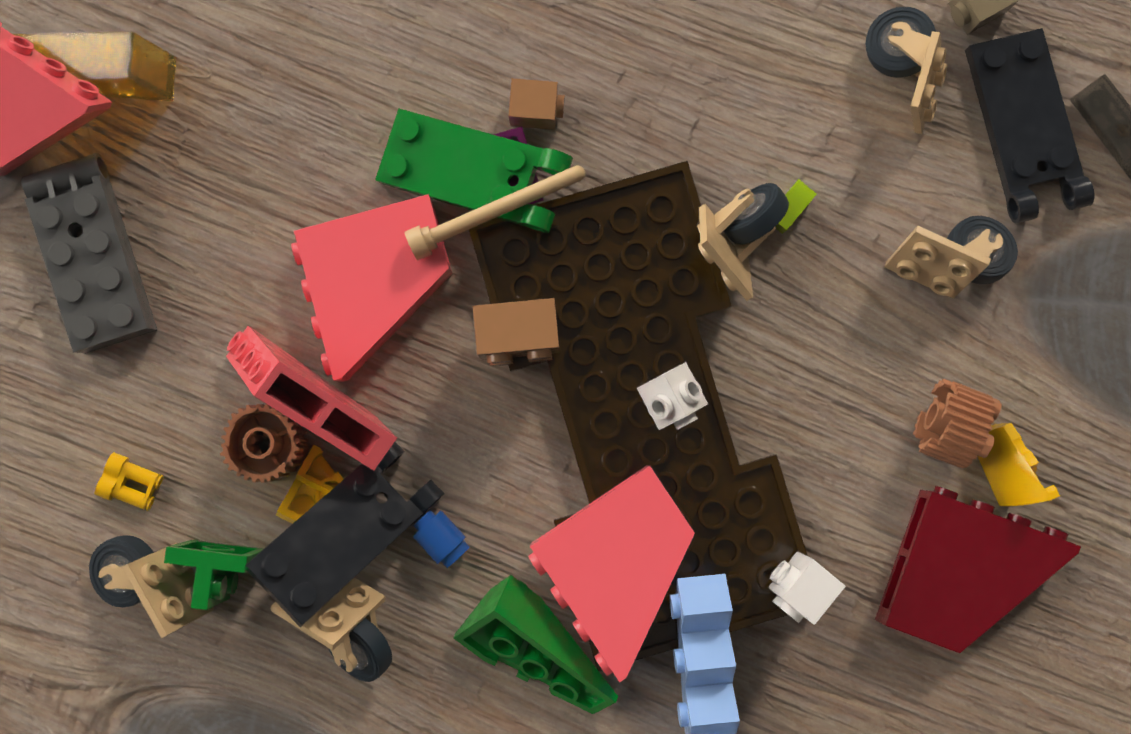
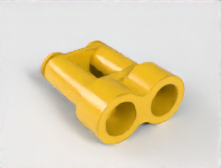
M113 452L105 464L103 474L97 483L94 494L109 501L115 498L149 511L155 500V497L152 495L155 489L158 490L161 486L164 476L130 463L128 457ZM130 479L148 486L146 494L125 486L127 480Z

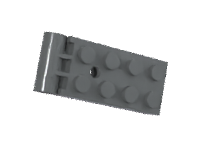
M94 153L23 176L21 183L27 197L25 202L72 351L86 354L157 331V326L110 182L109 172L100 154ZM83 227L82 235L77 237L78 229Z

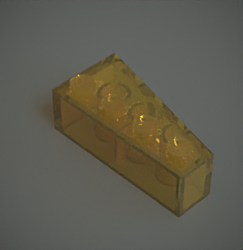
M133 31L13 34L29 40L33 43L34 49L44 56L63 63L67 68L66 71L78 79L94 84L99 89V93L105 97L173 101L177 57Z

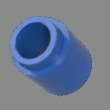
M429 510L413 525L418 531L413 538L437 564L441 562L446 568L450 567L470 548L464 541L466 536L442 510L436 515Z

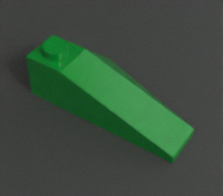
M512 575L488 591L453 637V639L483 661L493 666L496 665L497 661H500L518 670L516 677L528 682L529 678L539 680L549 685V691L552 695L591 714L611 706L618 699V695L543 599L529 589L524 582L517 580Z

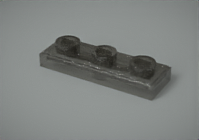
M1103 74L1069 100L1131 179V107L1107 75ZM1117 129L1121 132L1122 137L1118 134Z

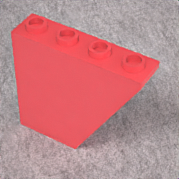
M1 22L0 177L7 175L110 109L112 104L111 100L99 93V89L94 84L78 79L66 71L67 68L63 63L48 58L35 50L33 43L29 40L15 36L1 27Z
M429 194L294 231L296 242L291 244L292 252L297 265H303L306 279L301 280L302 290L307 302H313L316 316L311 317L313 331L317 339L322 338L326 353L321 354V361L326 375H332L333 381H348L453 274L444 241L437 243L438 248L431 250L432 255L417 261L405 236V231L420 225L421 229L426 226L432 229L439 225L435 207Z
M249 325L243 333L241 331L237 332L227 346L229 353L226 357L253 396L373 471L376 469L397 437L373 413Z
M647 465L530 544L533 553L528 557L540 576L547 572L555 584L550 589L551 593L562 609L568 606L571 608L577 620L572 622L574 628L585 643L590 639L599 651L594 657L607 677L613 673L619 683L627 678L695 532L652 468Z

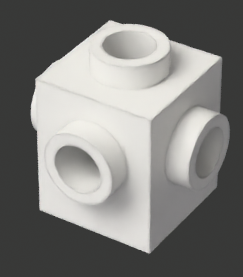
M686 362L637 388L659 430L674 423L676 429L688 425L698 419L695 411L708 404L702 393L701 386L695 380Z

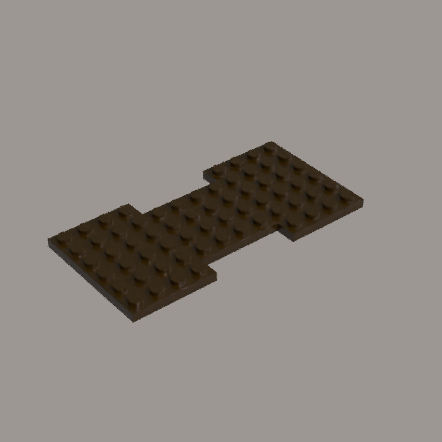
M688 161L536 204V206L555 213L549 233L498 218L469 229L490 304L554 298L559 353H553L552 360L545 362H548L589 504L649 465L695 532L635 661L679 648L677 619H672L669 595L676 593L677 578L717 574L726 575L733 610L729 632L787 616V613L772 602L777 595L768 588L773 582L770 579V575L782 561L785 560L788 563L796 552L808 555L777 454L739 465L695 319L728 309L732 305L721 275V269L715 262L712 264L708 263L698 247L700 233L697 225L700 224L699 207H701V203ZM527 356L513 357V364L508 366L510 372L544 362L530 363ZM686 362L695 380L701 386L702 393L708 404L695 411L698 419L688 425L676 429L674 423L659 430L637 388ZM574 514L554 519L555 527ZM590 639L589 644L594 657L599 651ZM594 657L597 670L602 671L601 667L599 666Z

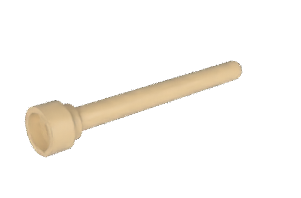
M579 165L573 166L432 229L429 226L421 229L420 225L405 231L408 244L418 261L432 255L431 250L438 248L437 243L583 180L585 170Z

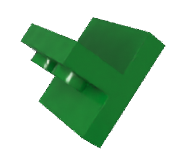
M189 540L167 546L164 563L196 567L191 608L208 610L229 600L230 595H234L238 585V572H248L245 569V565L259 554L263 548Z

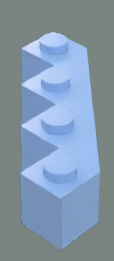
M717 574L677 578L676 593L669 595L671 617L672 619H677L679 648L673 649V658L676 674H681L683 702L677 703L679 725L684 727L685 734H737L740 719L732 683L736 662L729 632L733 610L726 575Z

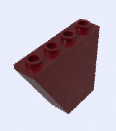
M935 486L934 491L920 490L875 620L887 627L961 653L1078 555L1081 546L1068 542L1069 534L1047 526L1044 527L1043 532L1030 528L1032 520L1012 513H1008L1007 518H1003L993 514L995 507L974 499L968 505L956 500L958 493Z

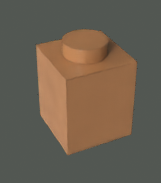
M512 78L508 116L510 126L555 130L556 118H563L565 95H558V82Z

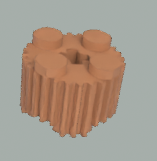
M946 379L939 380L931 392L937 395V397H934L927 413L920 412L916 419L917 423L914 426L913 435L921 439L918 446L920 448L919 452L956 467L967 468L972 464L973 459L976 460L977 456L986 458L991 451L994 437L988 433L992 430L991 424L998 417L1002 404L992 396Z
M267 404L246 405V408L238 409L239 413L231 414L232 420H228L230 426L223 429L227 433L221 436L225 443L221 444L223 451L220 453V456H225L226 458L223 463L230 465L229 471H237L236 475L238 477L244 476V480L265 483L290 476L289 473L296 471L295 466L302 465L301 461L307 457L309 450L308 439L304 438L307 431L302 430L303 426ZM263 434L270 439L268 450H261L259 447L264 441Z

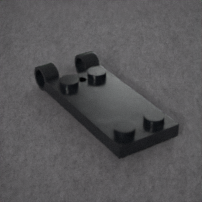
M1043 28L969 45L965 53L1006 198L1007 211L1012 222L1017 224L1038 217V200L1029 187L1059 180L1062 200L1068 210L1091 206L1095 198L1094 188L1090 179L1084 176ZM1037 163L1044 164V172L1037 169Z
M396 442L393 443L374 471L361 464L245 565V569L300 628L444 495V492L432 480H429L406 501L381 475L405 452ZM383 494L387 499L386 503H379L376 496Z

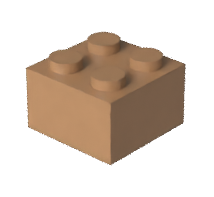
M554 298L472 306L477 355L482 360H487V364H490V366L513 364V357L527 356L530 363L551 361L552 354L559 353Z

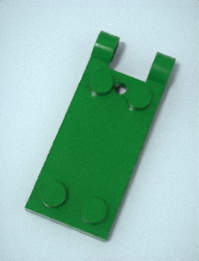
M398 108L375 180L380 184L420 196L429 194L431 199L473 211L532 185L537 170L555 175L569 169L573 157L555 149L535 147ZM512 177L519 178L516 186H510L509 184ZM526 204L496 218L549 233L555 213L536 205Z

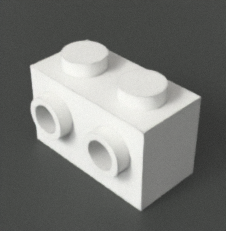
M796 552L788 563L784 560L774 569L770 575V579L773 582L768 588L777 595L772 602L799 623L804 617L815 625L846 586L814 559Z

